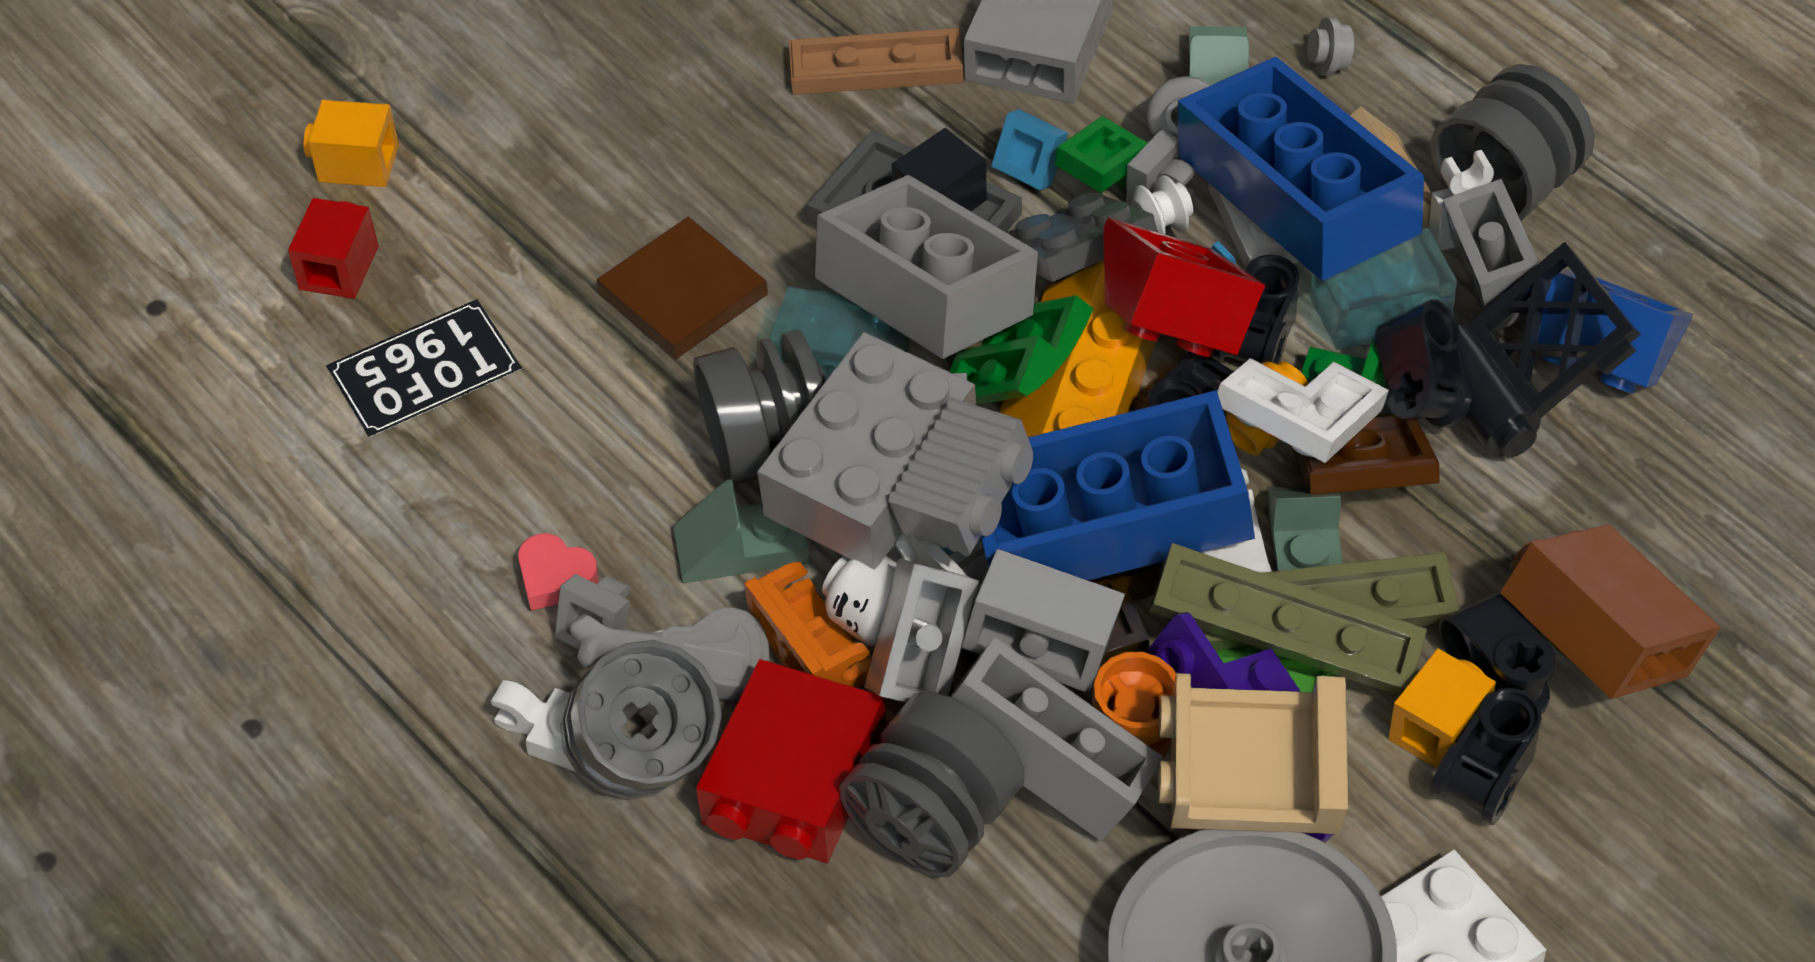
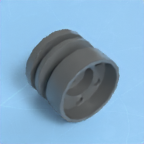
M1516 64L1499 72L1489 84L1484 85L1477 92L1473 100L1463 103L1439 124L1431 137V157L1436 173L1447 189L1448 185L1441 175V165L1445 158L1452 157L1459 170L1463 172L1472 166L1474 152L1482 150L1494 171L1491 182L1502 179L1518 217L1522 221L1548 197L1554 188L1560 187L1570 175L1576 173L1593 154L1595 134L1585 107L1578 96L1561 79L1538 66Z
M798 329L781 334L780 344L783 363L771 339L763 338L757 340L756 360L758 370L751 372L742 355L735 347L694 358L695 383L706 428L721 471L726 481L732 479L733 485L758 478L757 471L772 453L771 445L780 443L826 382L821 365L814 358L802 331Z
M656 640L625 643L602 656L567 697L560 728L564 753L577 775L600 793L628 800L655 796L697 768L716 742L722 715L717 687L703 664L681 647ZM639 714L647 724L643 726L640 731L641 733H637L629 738L623 732L622 727L628 719Z
M931 691L914 693L881 733V744H873L859 760V764L852 769L839 785L840 799L853 823L868 840L889 857L911 870L925 875L950 877L969 856L968 852L983 838L984 824H991L1023 786L1024 767L1008 740L977 711L952 697Z

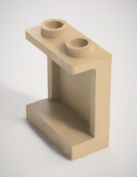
M1176 673L1172 696L1160 695L1159 737L1171 738V761H1160L1158 802L1171 804V828L1340 834L1348 811L1345 677L1317 676L1313 692L1191 688V675Z

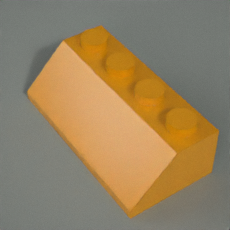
M1104 260L1049 285L1045 289L1041 302L1077 295L1094 309L1076 346L1054 375L1027 397L1003 401L999 413L1021 419L1028 437L1132 412L1156 342L1140 338L1125 331L1122 328L1125 320L1105 305Z

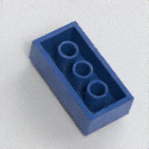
M1275 56L1178 100L1179 158L1191 165L1196 173L1321 281L1422 234L1424 175L1278 57Z
M1217 390L1028 437L1033 450V462L1030 472L1022 483H1013L1001 502V517L994 532L987 537L981 535L988 567L991 565L996 550L1000 549L1087 581L1164 562L1167 550L1172 543L1198 552H1204L1255 539L1248 489Z

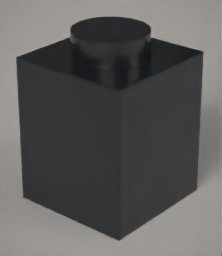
M946 127L891 164L892 182L910 175L970 212L987 201L986 159Z

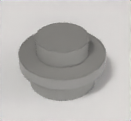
M1323 18L1318 29H1312L1309 34L1307 55L1310 63H1315L1317 72L1323 76H1332L1336 70L1346 71L1349 68L1354 52V35L1351 26L1340 24L1336 18Z

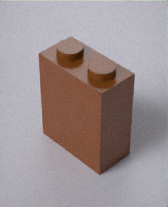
M1609 524L1582 531L1573 530L1568 534L1543 540L1534 539L1528 542L1513 558L1511 568L1514 571L1500 592L1610 699L1688 677L1721 629L1710 616Z

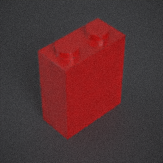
M759 659L696 787L702 824L709 826L715 833L728 839L738 840L744 837L772 846L777 852L788 858L797 860L811 858L828 864L849 819V815L840 799L839 785L852 769L859 764V760L873 744H881V733L887 727L885 697Z

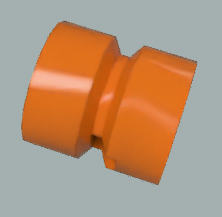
M1125 652L1111 657L1099 668L1092 689L1090 705L1162 755L1163 759L1165 758L1171 738L1159 737L1160 695L1172 696L1176 677L1174 669L1160 657L1145 652Z

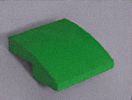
M1077 295L1034 303L1032 316L985 338L982 346L958 351L949 372L952 374L967 373V381L975 384L976 405L1027 397L1051 378L1065 362L1081 337L1094 308Z

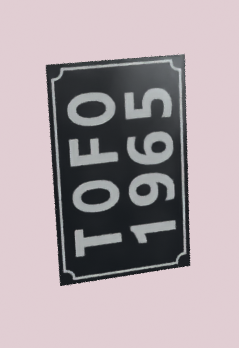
M478 299L326 365L368 437L523 369Z

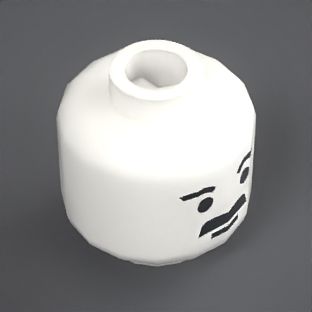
M843 556L834 564L823 584L822 591L827 596L825 601L827 616L860 642L871 647H875L897 563L888 556H885L880 565L874 570L857 560Z

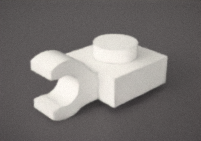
M503 680L491 700L492 706L500 709L494 719L495 724L508 731L528 735L526 747L529 755L575 771L564 753L560 728L566 699L570 693L555 688L547 703H544L526 687L512 681Z

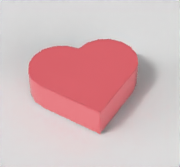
M545 533L529 537L522 543L518 551L519 564L531 611L558 605L560 586L575 574L595 584L599 582L597 562L593 554L584 548L566 547L564 541L556 535Z

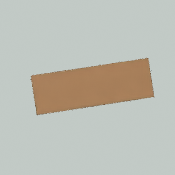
M959 28L789 40L792 95L964 83Z

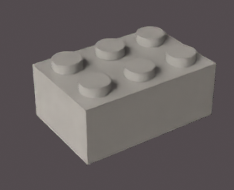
M910 175L817 215L815 278L941 359L955 354L1033 315L1038 251Z
M863 332L757 471L764 516L875 570L903 533L888 502L890 492L895 491L896 482L902 481L903 471L908 470L909 462L915 459L916 451L921 449L922 440H926L929 430L934 429L935 420L940 419L942 409L947 408L948 399L954 398L976 405L975 384Z

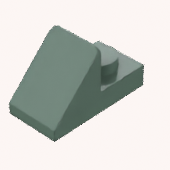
M1189 27L1188 76L1202 78L1213 85L1248 69L1249 38L1247 36V27Z
M732 479L724 481L673 525L683 583L776 569L792 562L810 563L807 538L765 517L762 503L737 507Z
M1307 486L1267 487L1266 499L1275 571L1343 564L1338 531L1341 495L1338 492L1310 494Z

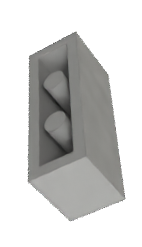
M995 636L950 696L977 711L994 725L1013 746L1024 767V787L1100 841L1109 834L1135 805L1159 766L1160 761L1163 759L1162 755Z

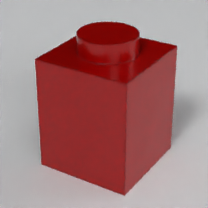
M312 198L288 249L299 290L351 299L356 298L379 247L368 206L356 205L348 201L338 202Z

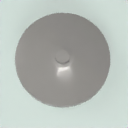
M1205 829L1182 837L1158 851L1128 881L1116 903L1109 926L1108 962H1397V946L1390 914L1376 887L1364 872L1338 850L1304 833Z

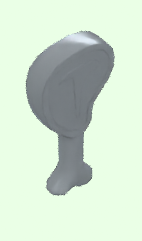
M737 608L717 609L710 612L693 626H671L658 633L613 629L603 626L589 614L578 616L572 621L570 626L571 635L580 643L577 659L586 668L590 667L597 659L625 643L656 640L681 647L702 663L717 687L719 699L739 701L758 660L769 661V643L764 628L759 620L749 612Z

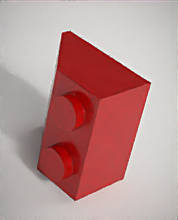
M1107 217L1103 228L1105 305L1125 320L1122 328L1135 336L1155 342L1158 341L1161 333L1176 337L1175 343L1178 346L1206 357H1211L1213 349L1238 355L1265 285L1211 248Z

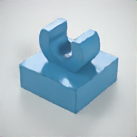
M1020 109L1009 112L1005 119L991 167L1038 190L1050 187L1057 166H1055L1057 146L1068 140L1066 139L1068 132Z

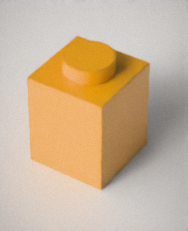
M321 100L315 122L307 124L303 140L305 156L312 158L318 182L375 187L387 186L399 147L390 105Z
M1437 649L1394 702L1388 740L1433 767L1438 768L1447 750L1456 740H1459L1483 700L1490 693L1494 692L1496 681L1487 677L1475 664L1466 660H1458Z

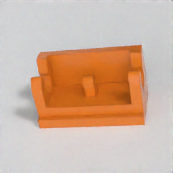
M801 562L786 564L758 580L754 577L744 582L747 610L759 620L765 630L769 648L783 666L855 688L865 685L871 663V658H867L870 655V651L862 642L855 643L846 630L827 616L825 602L816 592V587L812 581L806 578L784 589L789 583L801 579L808 573Z

